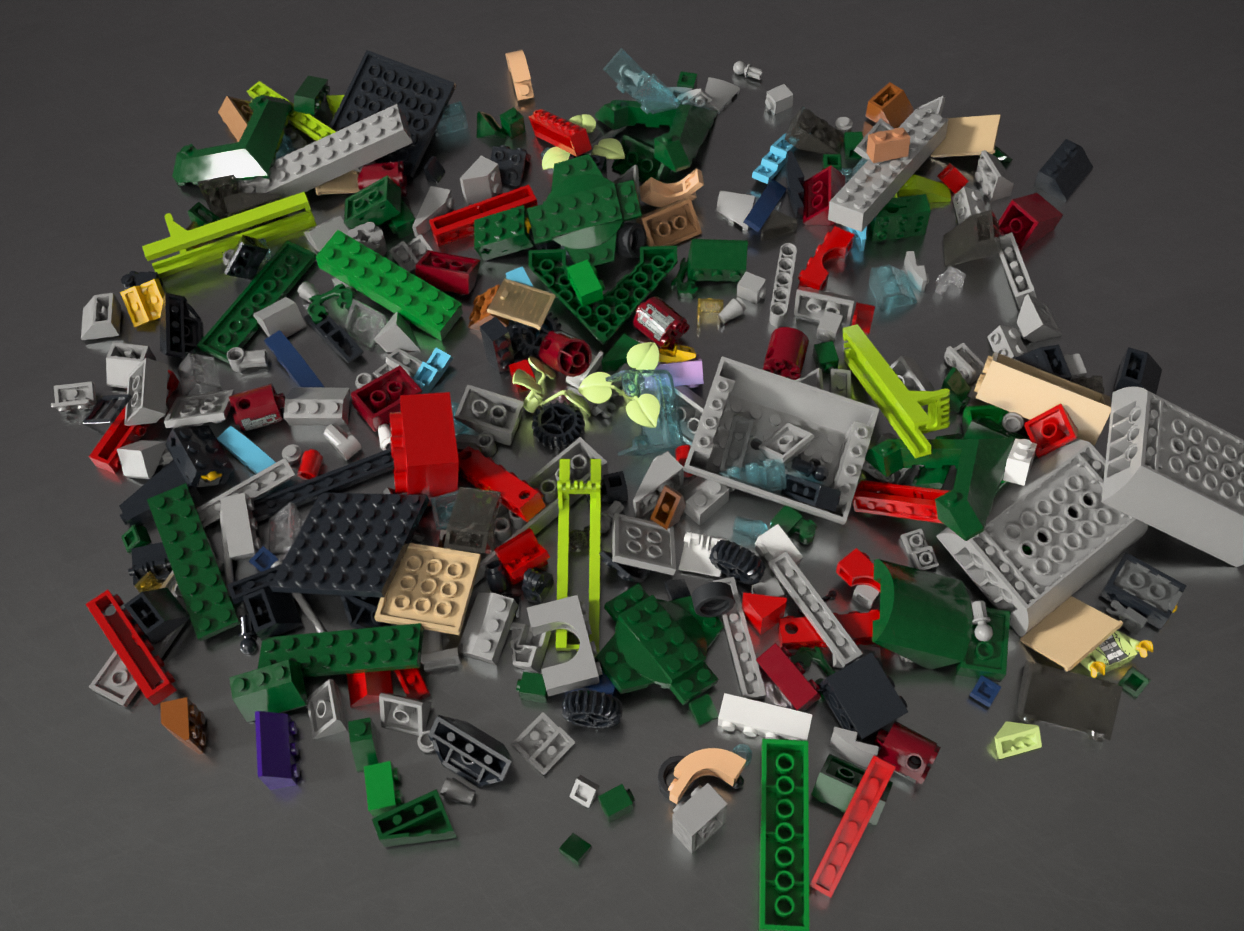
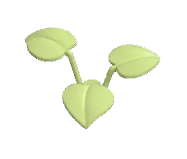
M588 114L577 115L568 120L585 128L587 133H592L596 128L595 119ZM613 138L600 140L598 145L593 146L591 152L592 155L604 156L606 159H625L621 143ZM557 146L549 149L543 157V170L554 168L555 163L568 160L570 153Z
M655 343L637 344L629 350L627 354L628 365L636 368L633 385H626L623 390H620L616 386L611 385L612 377L605 372L593 373L580 384L578 392L587 400L596 404L608 401L612 396L611 389H614L620 396L623 395L627 403L626 411L631 420L645 427L656 428L660 413V403L651 394H642L639 397L637 390L639 370L644 374H650L659 363V349Z
M530 356L528 361L533 368L542 373L538 383L535 382L531 375L521 369H517L514 373L513 384H519L531 390L523 401V407L528 412L534 413L539 406L542 407V404L545 405L549 401L565 395L568 400L584 410L589 417L591 416L590 407L586 400L570 389L567 391L562 390L543 401L544 396L541 393V384L546 376L554 379L556 375L552 368L535 357Z

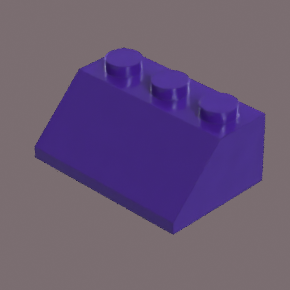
M255 711L258 778L270 790L297 785L300 769L295 759V756L298 755L297 742H294V734H297L296 722L288 714Z

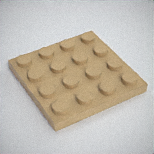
M410 543L385 597L380 598L374 617L375 620L396 625L421 623L425 630L460 635L480 565L481 555Z

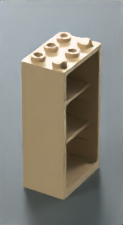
M994 352L993 356H988L974 389L977 392V399L1009 412H1016L1029 420L1062 404L1078 429L1077 439L1088 441L1094 446L1111 413L1112 402L1109 396L997 352Z

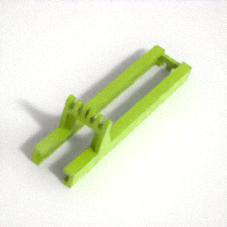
M305 192L189 231L178 225L173 216L167 213L164 217L171 237L144 245L142 248L147 261L180 251L178 255L152 263L155 272L159 274L160 278H164L222 258L227 250H235L242 235L254 237L263 244L316 226L317 224ZM304 208L306 210L305 212L201 246L199 248H192V246L275 219L277 217Z
M858 324L844 327L843 340L848 341L844 343V348H849L844 350V361L912 455L918 458L931 454V444L923 434L950 426V390L909 391ZM928 404V415L921 406Z
M560 459L559 480H557L559 507L557 600L568 597L570 494H590L589 624L592 634H589V641H594L596 651H600L599 553L601 551V459H591V480H588L587 483H584L583 480H580V482L575 480L574 483H571L570 459ZM556 629V651L579 650L580 644H567V630Z

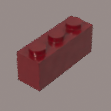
M774 643L756 661L795 709L804 712L821 698V695L817 692L820 688L812 678L809 681L805 678L803 674L806 671L798 662L794 664L790 660L792 654L784 645L780 648Z

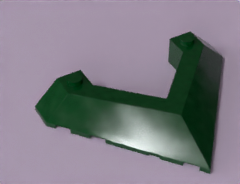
M266 95L254 98L248 104L253 114L239 142L198 150L192 144L184 146L176 155L172 177L180 186L186 185L185 182L204 184L207 180L216 183L252 180L258 176L270 178L271 173L269 170L270 167L274 166L276 154L279 151L284 136L283 128L287 127L289 121L288 113L292 112L293 106L282 98Z
M613 100L611 103L603 105L596 112L595 118L613 130L625 126H635L636 123L659 128L660 125H670L669 133L654 138V158L674 172H678L691 166L692 159L696 157L698 148L704 142L708 130L714 123V118L718 115V111L684 104Z
M677 246L640 247V263L635 266V269L629 275L626 274L620 279L611 291L608 290L603 294L602 300L583 307L568 279L566 249L529 250L528 266L604 345L678 263Z
M1016 438L927 439L931 444V454L918 458L912 455L902 439H887L869 449L865 460L886 477L903 468H912L913 465H925V468H942L943 465H955L957 474L953 490L935 499L938 520L964 541H967L985 530L987 517L991 513L993 500L999 490L1005 472L1004 468Z

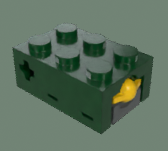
M524 205L474 220V249L484 261L534 247L528 211Z

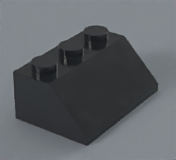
M1065 139L1039 170L1034 186L1066 202L1092 171L1093 165L1082 146Z

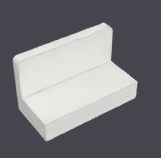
M599 351L597 356L592 354V360L588 369L579 376H567L565 382L579 389L582 381L595 373L602 364L601 360L604 353Z

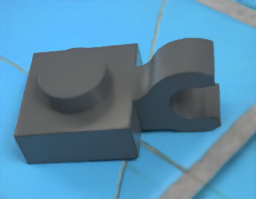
M1113 600L1110 604L1116 611L1107 608L1104 614L1113 619L1119 618L1118 621L1121 620L1123 622L1122 625L1125 629L1136 634L1148 621V619L1130 607L1124 608L1116 600Z

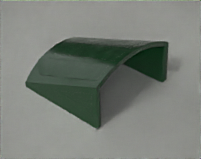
M881 559L874 560V581L880 583V619L873 621L872 642L927 669H935L963 662L971 639L973 616L970 597L962 580Z

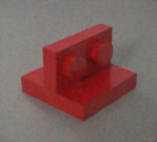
M530 528L494 549L513 585L524 579V573L529 568H542L548 564L547 559L550 558L547 550L538 543L533 530Z

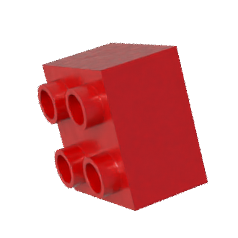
M450 392L400 395V412L389 413L392 459H394L396 494L427 495L430 500L427 506L457 504L459 459Z

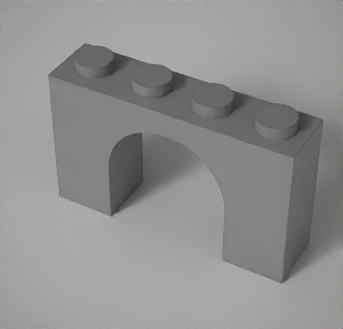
M578 595L528 607L527 612L533 635L556 629H565L574 633L580 641L579 650L571 660L541 669L548 696L600 683L599 675L603 674L600 662L595 663L593 655L597 654L594 641H589L588 635L592 634L589 621L584 622L583 615L587 614L584 601L579 602Z

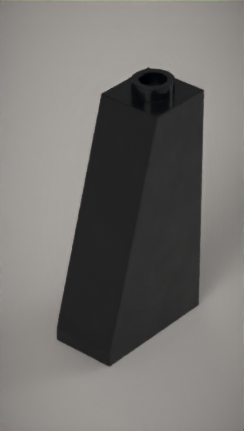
M174 460L119 505L122 511L120 517L125 525L129 524L131 527L134 524L143 526L154 520L147 499L186 483ZM197 487L189 488L193 499L200 495Z

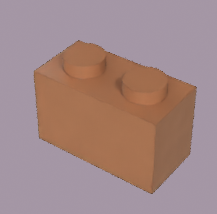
M903 127L868 134L866 153L873 163L908 157L910 136Z

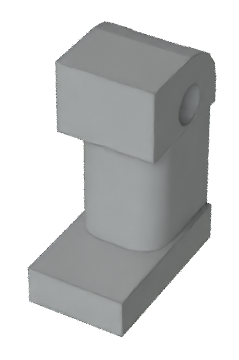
M424 629L421 663L424 664V670L461 664L457 648L443 650L442 635H445V633Z

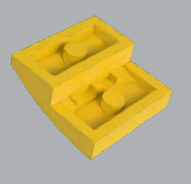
M153 279L142 285L120 292L134 327L160 319L164 291L159 279Z
M675 344L673 351L658 348L659 362H683L696 357L694 348Z

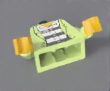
M1116 631L1080 663L1091 672L1093 678H1096L1130 663L1137 655V652L1140 653L1141 657H1147V651L1154 652L1153 644L1148 640L1140 642L1120 631Z

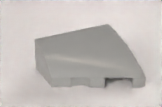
M708 77L705 92L713 100L702 108L718 111L719 114L724 109V106L732 101V97L740 93V88L727 81Z
M720 190L716 214L727 218L732 224L736 222L743 227V231L748 232L749 226L743 223V221L754 206L755 196Z
M512 623L510 630H512L513 640L510 641L513 649V665L524 670L540 673L551 631L533 635L532 628L526 624Z

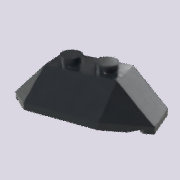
M165 293L159 321L160 351L167 356L187 358L201 351L197 346L202 340L201 318L193 307L187 303V299L184 296Z
M341 595L345 612L352 628L363 629L396 626V624L375 620L374 617L381 597Z
M442 715L436 717L428 736L433 742L441 764L478 787L505 780L513 758L505 745L466 721Z

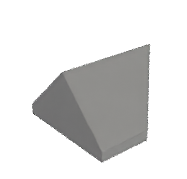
M398 312L391 317L374 338L385 352H393L397 348L403 351H421L411 326Z

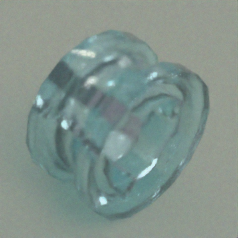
M745 744L736 745L732 752L738 755V751H742V753L745 751L747 753L745 766H748L752 760L751 748Z

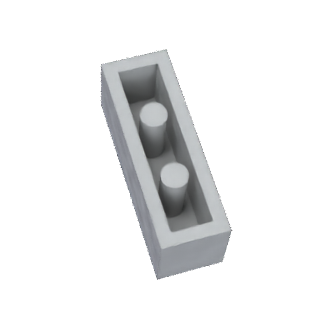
M245 493L220 498L229 557L234 561L253 557L261 549L260 539L256 537L255 532L258 529L257 520L255 517L253 518L252 510L255 509L253 499Z

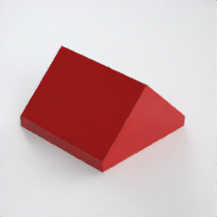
M1062 404L1023 423L1030 441L1037 443L1035 452L1038 458L1078 437V429Z
M743 592L742 610L745 619L761 636L778 624L779 619H783L787 598Z
M391 670L347 674L351 708L380 702L379 695L381 693L393 694Z

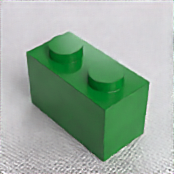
M588 259L567 267L568 279L582 307L603 299L604 284L602 280L597 279L596 268L594 265H590Z
M391 761L364 766L368 811L373 817L386 813L398 807L399 803H403L401 790H397V781H400L398 767L395 768Z

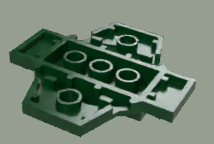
M590 154L555 163L551 193L542 205L527 208L536 245L555 241L565 247L574 264L588 259L590 265H594V267L615 262L617 232L623 227L624 222L643 217L634 180L615 184L604 178Z
M638 583L605 603L604 609L616 622L615 634L597 654L595 662H600L602 671L621 694L647 688L648 685L655 683L661 685V688L670 689L678 700L685 705L717 684L719 679L705 661L707 649H709L721 633L724 624L717 616L702 617L696 614L691 596L671 601L656 599L654 595L649 596Z

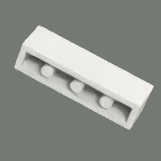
M724 693L718 717V726L727 731H743L745 735L751 737L759 735L765 737V739L807 741L812 714Z

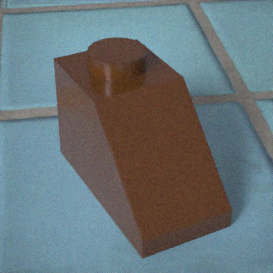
M665 485L650 519L666 530L677 524L686 507L684 496L668 485Z

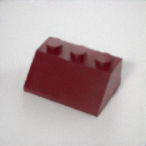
M832 165L804 181L803 223L805 225L831 226L836 223L828 220L829 202L844 187L845 176Z
M428 250L416 264V276L440 291H451L459 295H468L475 286L481 260Z

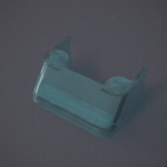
M622 48L603 68L618 84L616 88L623 94L627 92L642 105L640 108L647 115L649 113L657 114L676 109L681 104V101L655 74L650 76Z
M624 369L605 378L606 382H622L623 391L629 397L637 396L639 398L642 394H651L660 403V413L656 428L642 426L643 435L634 437L632 447L618 452V456L645 455L675 449L682 445L683 435L672 375L667 370Z

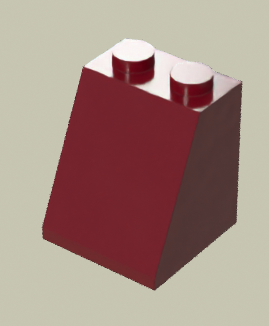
M1034 193L1012 199L994 229L1002 236L1013 233L1019 251H1023L1054 230L1063 214L1041 195Z

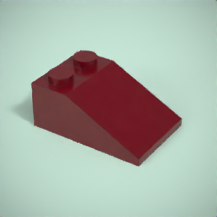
M399 365L353 391L351 397L353 407L372 430L376 432L380 425L390 424L389 413L400 412V395L421 394L422 390Z

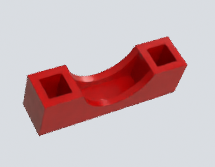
M836 226L831 232H828L824 238V243L819 244L815 256L810 257L806 269L801 270L798 276V280H800L799 287H810L823 291L828 283L829 272L823 265L831 259H845L853 247L855 234Z
M855 548L838 562L836 573L850 587L868 585L880 593V583L874 581V564L866 553Z

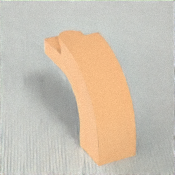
M523 50L506 53L508 69L512 75L517 101L534 98L531 77Z
M696 168L683 180L676 183H662L651 177L639 187L641 201L655 207H664L683 198L691 199L692 201L697 198L696 191L704 185L702 171Z
M718 748L702 749L689 754L674 768V776L678 779L675 778L669 786V800L678 804L690 784L702 776H715L734 786L745 768L746 760L733 752Z

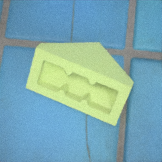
M1006 721L995 736L997 757L1002 759L1041 748L1039 726Z

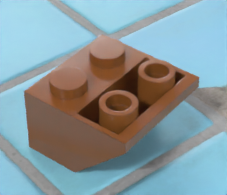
M889 82L868 101L866 117L876 123L881 118L895 129L900 127L914 112V109L904 90Z
M499 284L474 299V307L469 316L468 328L480 330L481 325L494 317H497L505 327L508 326L510 319L487 312L500 287Z
M188 697L161 702V724L182 743L198 754H203V745H206V737L204 732H202V725L205 724L203 711H200L196 704H193Z

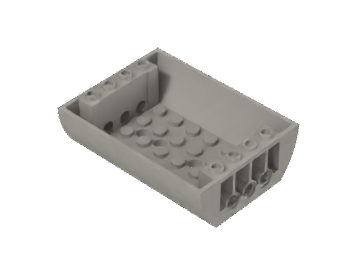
M722 356L683 471L843 525L847 521L879 408ZM734 415L754 420L738 479L718 473ZM787 423L806 430L814 435V439L810 446L798 456L804 461H816L819 465L825 466L829 472L828 477L821 482L816 481L812 474L806 477L804 473L791 468L792 462L778 471L760 450H754L751 447V442L757 441L762 444ZM786 474L840 490V501L836 511L816 507L781 494Z
M1126 387L1113 392L1101 502L1235 567L1244 565V440L1144 388Z
M1075 439L1040 458L1036 457L1033 459L1024 486L1008 481L1000 485L997 495H995L991 513L987 517L985 530L982 533L964 541L947 527L936 536L994 607L998 610L1010 611V626L1020 638L1143 537L1148 529V524L1101 502L1106 460L1088 441ZM1068 508L1076 511V518L1069 515ZM1038 532L1046 536V543L1038 539ZM1023 545L1030 547L1031 555H1026L1022 551Z

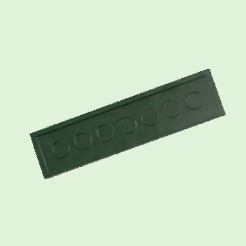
M287 240L197 344L198 348L229 364L227 352L235 347L242 349L260 327L253 314L285 298L316 261V253Z
M186 483L147 499L198 640L201 642L239 625L240 620L229 596L188 485Z
M421 623L268 637L262 640L257 669L285 660L301 662L303 677L420 668L424 628Z

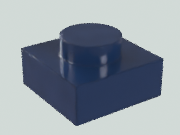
M264 546L249 560L260 572L271 568L275 562L279 561Z
M981 675L969 696L990 707L1001 686Z

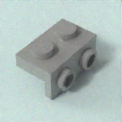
M964 186L953 196L952 199L959 225H964L968 220L984 224L988 220L981 192Z
M999 325L988 335V340L994 352L1013 359L1027 353V348L1023 344L1020 333L1016 328Z
M964 343L955 348L949 346L946 349L944 356L946 363L957 368L968 384L973 383L979 378L985 364Z
M95 382L54 386L55 403H51V407L58 409L59 412L71 411V408L78 407V410H86L97 403Z

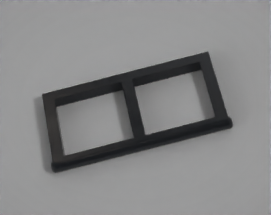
M130 394L102 396L84 419L83 424L113 423L132 396ZM123 400L110 419H104L116 401ZM104 401H110L99 417L92 419Z

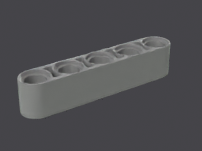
M785 243L780 248L769 318L771 325L775 327L783 326L787 320L797 255V247L792 243Z

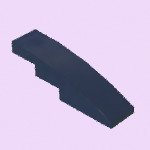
M772 179L743 223L759 232L787 188Z
M280 330L264 340L265 344L298 387L325 388Z

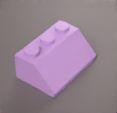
M696 354L695 358L683 362H659L653 372L650 374L643 373L645 389L649 388V391H658L661 389L660 387L673 389V387L683 385L694 388L699 387V384H704L702 359L699 354Z

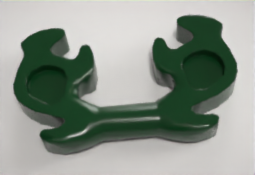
M684 257L680 262V269L676 277L671 282V290L677 287L679 297L693 299L697 296L698 288L695 287L694 281L687 280L685 283L682 281L687 272V263Z
M343 283L338 284L326 293L310 297L309 300L312 303L309 305L307 312L312 317V321L318 324L324 320L321 317L323 314L329 315L327 308L322 306L324 301L335 296L339 297L336 300L338 306L343 309L346 304L345 308L350 311L356 306L355 294L350 289H346Z
M815 646L814 651L807 647H801L790 659L794 664L798 662L802 665L805 671L811 668V662H815L824 671L826 677L836 672L825 660L824 654L818 646ZM819 678L815 683L819 685L824 679ZM817 691L821 695L818 701L822 702L825 698L820 691Z

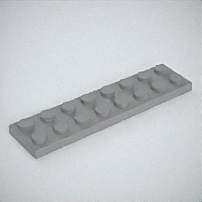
M216 559L220 571L222 572L224 569V562ZM172 570L159 589L167 587L188 613ZM185 623L156 644L151 641L145 632L142 638L144 641L148 639L155 648L152 651L154 656L159 655L162 658ZM116 651L113 652L89 685L91 690L127 708L140 689Z

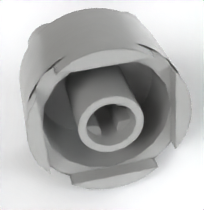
M373 222L359 225L347 233L348 236L383 257L388 251L382 230Z

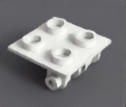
M692 532L685 533L679 570L720 577L721 571L715 568L709 557L717 541H726L728 539Z

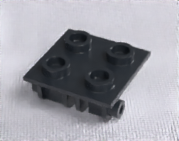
M162 542L131 549L132 568H129L128 572L130 576H133L134 586L167 579L172 572V567Z

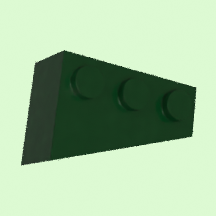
M437 789L372 819L378 838L384 847L457 838Z

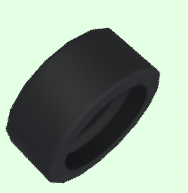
M625 222L623 227L617 232V251L621 256L628 258L640 257V247H646L647 241L643 225ZM632 234V244L630 246V238Z
M724 582L703 584L695 589L691 596L696 614L702 617L723 615L729 612L735 604L731 586Z
M677 755L670 757L659 768V789L667 799L670 797V791L668 790L669 786L666 782V775L670 769L676 767L686 756ZM701 777L692 782V785L686 790L679 802L688 801L692 797L691 793L700 786Z

